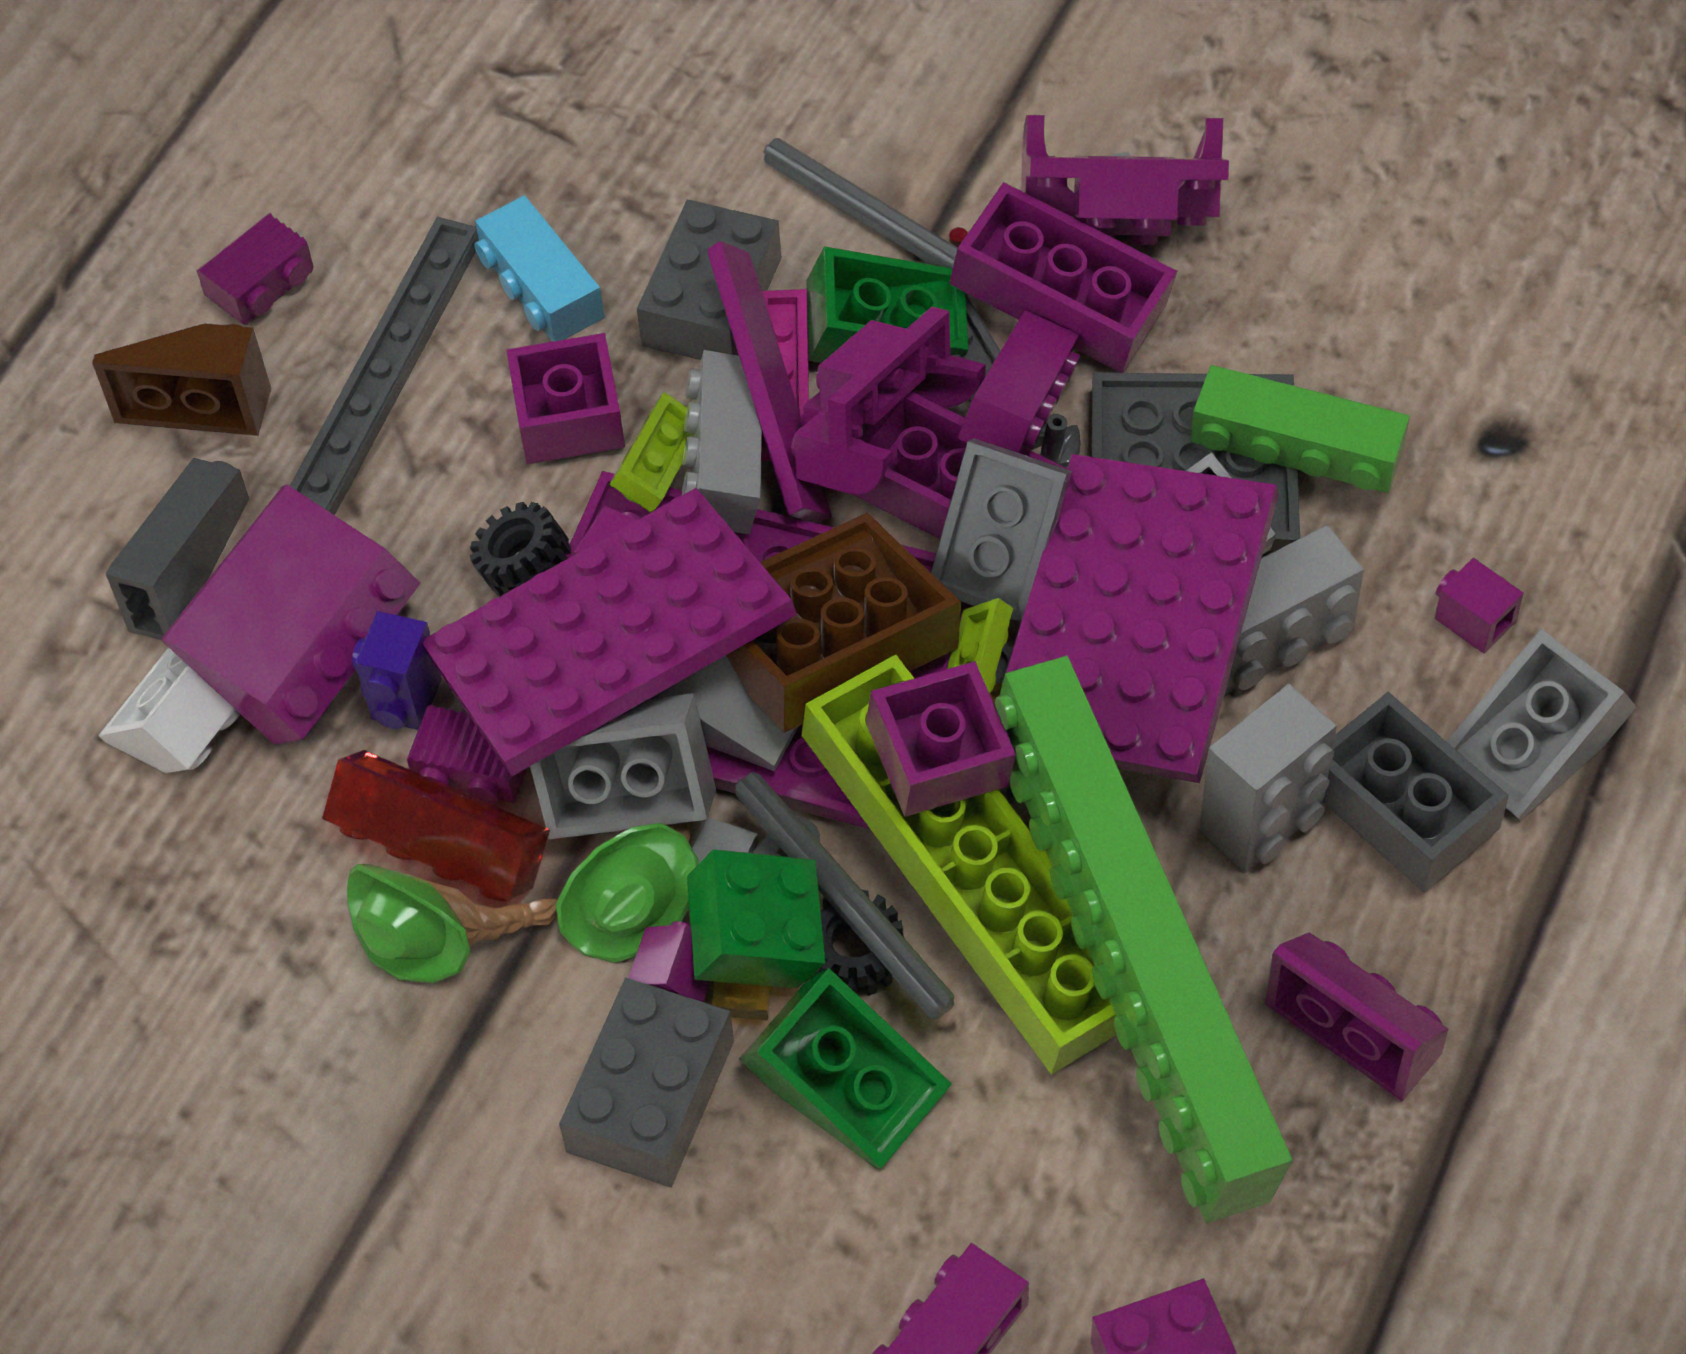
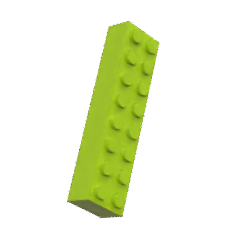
M894 655L806 703L802 737L1052 1075L1115 1037L1114 1018L1116 1013L1110 999H1102L1096 989L1092 973L1093 966H1095L1088 948L1081 949L1075 940L1071 926L1073 913L1067 899L1060 900L1054 891L1050 877L1052 865L1046 851H1039L1036 848L1030 830L999 789L904 817L866 725L872 690L914 679L899 657Z

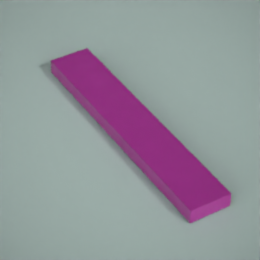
M719 241L707 249V254L787 514L819 524L832 517L823 486L796 479L795 456L792 453V442L794 434L803 427L801 416L750 253Z

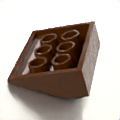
M865 513L760 562L791 598L797 615L730 652L726 657L753 702L785 733L803 724L806 703L894 655L899 657L910 672L957 649L959 644L961 601L871 515Z

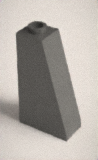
M193 458L111 563L106 572V577L128 632L160 640L207 582L249 501L240 469L223 461L209 462Z

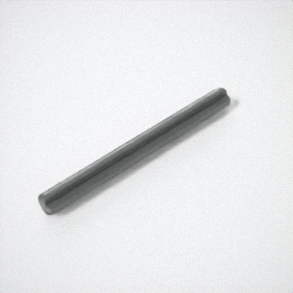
M774 138L764 148L765 163L930 265L953 268L958 247L782 139Z
M752 772L745 778L740 779L735 786L737 798L789 857L816 860L819 892L923 1011L932 1019H938L949 1012L954 1006V994L762 776Z

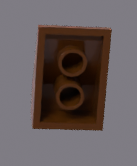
M204 323L95 354L92 361L114 423L259 435L272 388L253 327H243L237 324L218 325Z

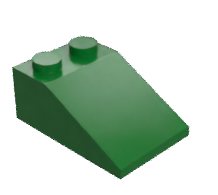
M824 246L806 280L809 361L822 363L871 320L907 329L931 307L950 312L951 355L959 354L960 356H965L969 350L965 292L949 284L953 268Z
M829 968L812 975L739 1058L744 1065L781 1099L877 1169L883 1168L952 1085L946 1077Z

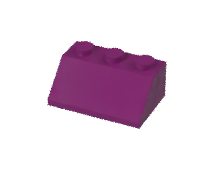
M1310 932L1279 944L1273 951L1265 1005L1403 1102L1442 1055L1449 1029L1442 1025L1439 1017L1427 1007L1422 1005L1415 1006L1396 993L1392 984L1381 975L1376 973L1369 974L1350 961L1346 952L1335 943L1330 941L1323 942Z

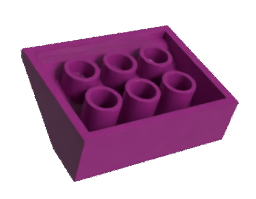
M284 485L160 640L274 745L303 740L356 670L352 665L354 648L360 638H366L376 612L380 611L397 615L421 583L384 547L291 486Z

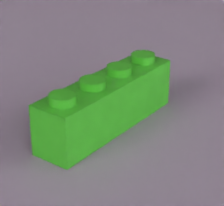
M1210 365L1193 411L1191 442L1204 445L1211 450H1224L1247 456L1261 463H1274L1297 469L1311 476H1323L1343 481L1361 489H1373L1389 493L1405 446L1410 415Z

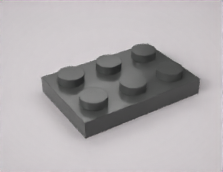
M975 438L969 440L931 573L960 601L976 606L1000 598L1013 607L1011 619L1022 622L1040 558L1058 521L1072 471Z

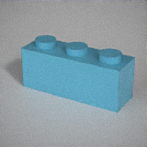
M525 195L475 220L479 241L474 246L480 261L487 269L493 267L497 271L504 291L511 300L516 298L520 300L524 305V312L528 321L536 331L543 329L552 342L565 340L605 318L600 287Z

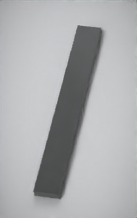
M436 217L290 484L292 488L333 515L336 514L476 252L474 244L479 241L476 226Z

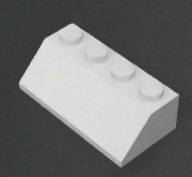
M168 648L98 736L107 744L164 773L188 769L193 770L211 752L212 747L209 745V742L216 733L229 727L238 718L240 713Z

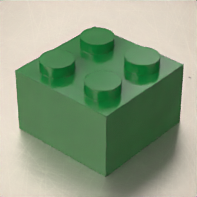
M713 849L688 874L687 885L695 980L798 989L825 964L816 860Z

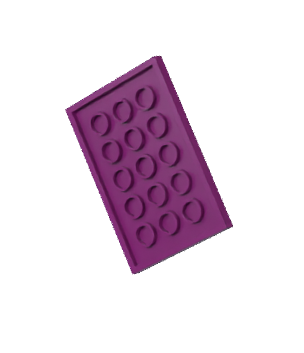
M1072 454L1067 468L1072 473L1060 515L1048 544L1042 552L1006 673L1068 655L1118 769L1200 783L1208 756V748L1211 745L1278 500L1277 486L1269 483Z
M694 488L639 520L629 523L621 530L594 545L582 549L576 555L549 570L537 574L531 580L489 601L486 605L459 620L442 627L439 631L426 637L423 646L431 662L512 777L796 616L797 613L791 598L699 490Z

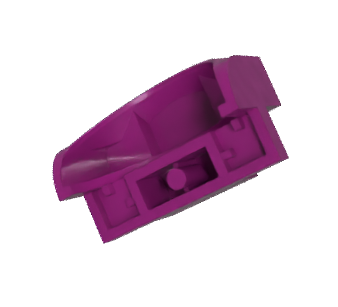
M1026 115L1022 144V192L1108 236L1128 235V244H1157V236H1170L1171 220H1177V225L1205 226L1207 217H1220L1221 180H1228L1229 160L1222 158L1223 118H1205V131L1194 158L1177 159L1174 157L1048 156L1044 138L1045 115ZM1067 178H1075L1074 192L1067 187Z
M931 307L907 329L871 320L818 366L816 384L820 391L803 406L801 415L803 427L794 434L792 442V453L795 456L796 479L848 494L858 495L870 492L883 480L887 466L893 460V451L860 440L871 424L875 425L910 392L916 393L944 408L958 406L966 402L977 392L985 377L986 364L951 355L950 312L948 310Z

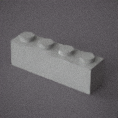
M703 350L699 369L690 368L686 384L685 397L693 399V402H689L687 406L684 432L692 433V437L688 436L685 443L683 467L691 468V472H686L682 495L697 488L734 532L750 534L761 492V426L739 356Z

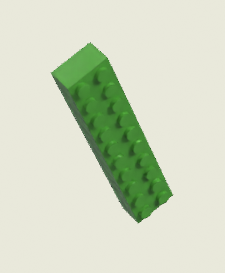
M1068 655L1005 673L1000 696L995 699V707L1016 754L1010 777L1012 793L1018 803L1025 802L1031 816L1029 821L1031 836L1036 848L1039 851L1045 850L1051 862L1050 877L1056 895L1060 900L1067 899L1073 913L1071 926L1075 940L1081 949L1088 948L1095 965L1093 966L1092 973L1096 989L1102 999H1110L1116 1013L1114 1026L1118 1040L1123 1049H1131L1139 1067L1136 1070V1078L1141 1094L1147 1102H1154L1161 1118L1158 1127L1162 1143L1169 1154L1176 1153L1184 1172L1181 1175V1183L1186 1199L1193 1208L1199 1207L1206 1224L1270 1203L1293 1159Z

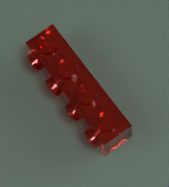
M366 750L338 759L322 816L323 820L339 826V831L347 837L357 840L369 839L385 846L386 852L395 858L422 862L433 867L432 871L437 876L447 880H463L479 887V892L483 896L496 901H510L533 889L550 833V829Z

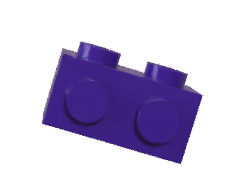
M377 611L366 638H360L356 643L352 665L354 669H357L359 675L361 695L366 699L371 719L376 720L385 727L392 729L407 727L418 730L426 708L432 704L442 677L427 656L423 646L426 637L430 636L427 622Z

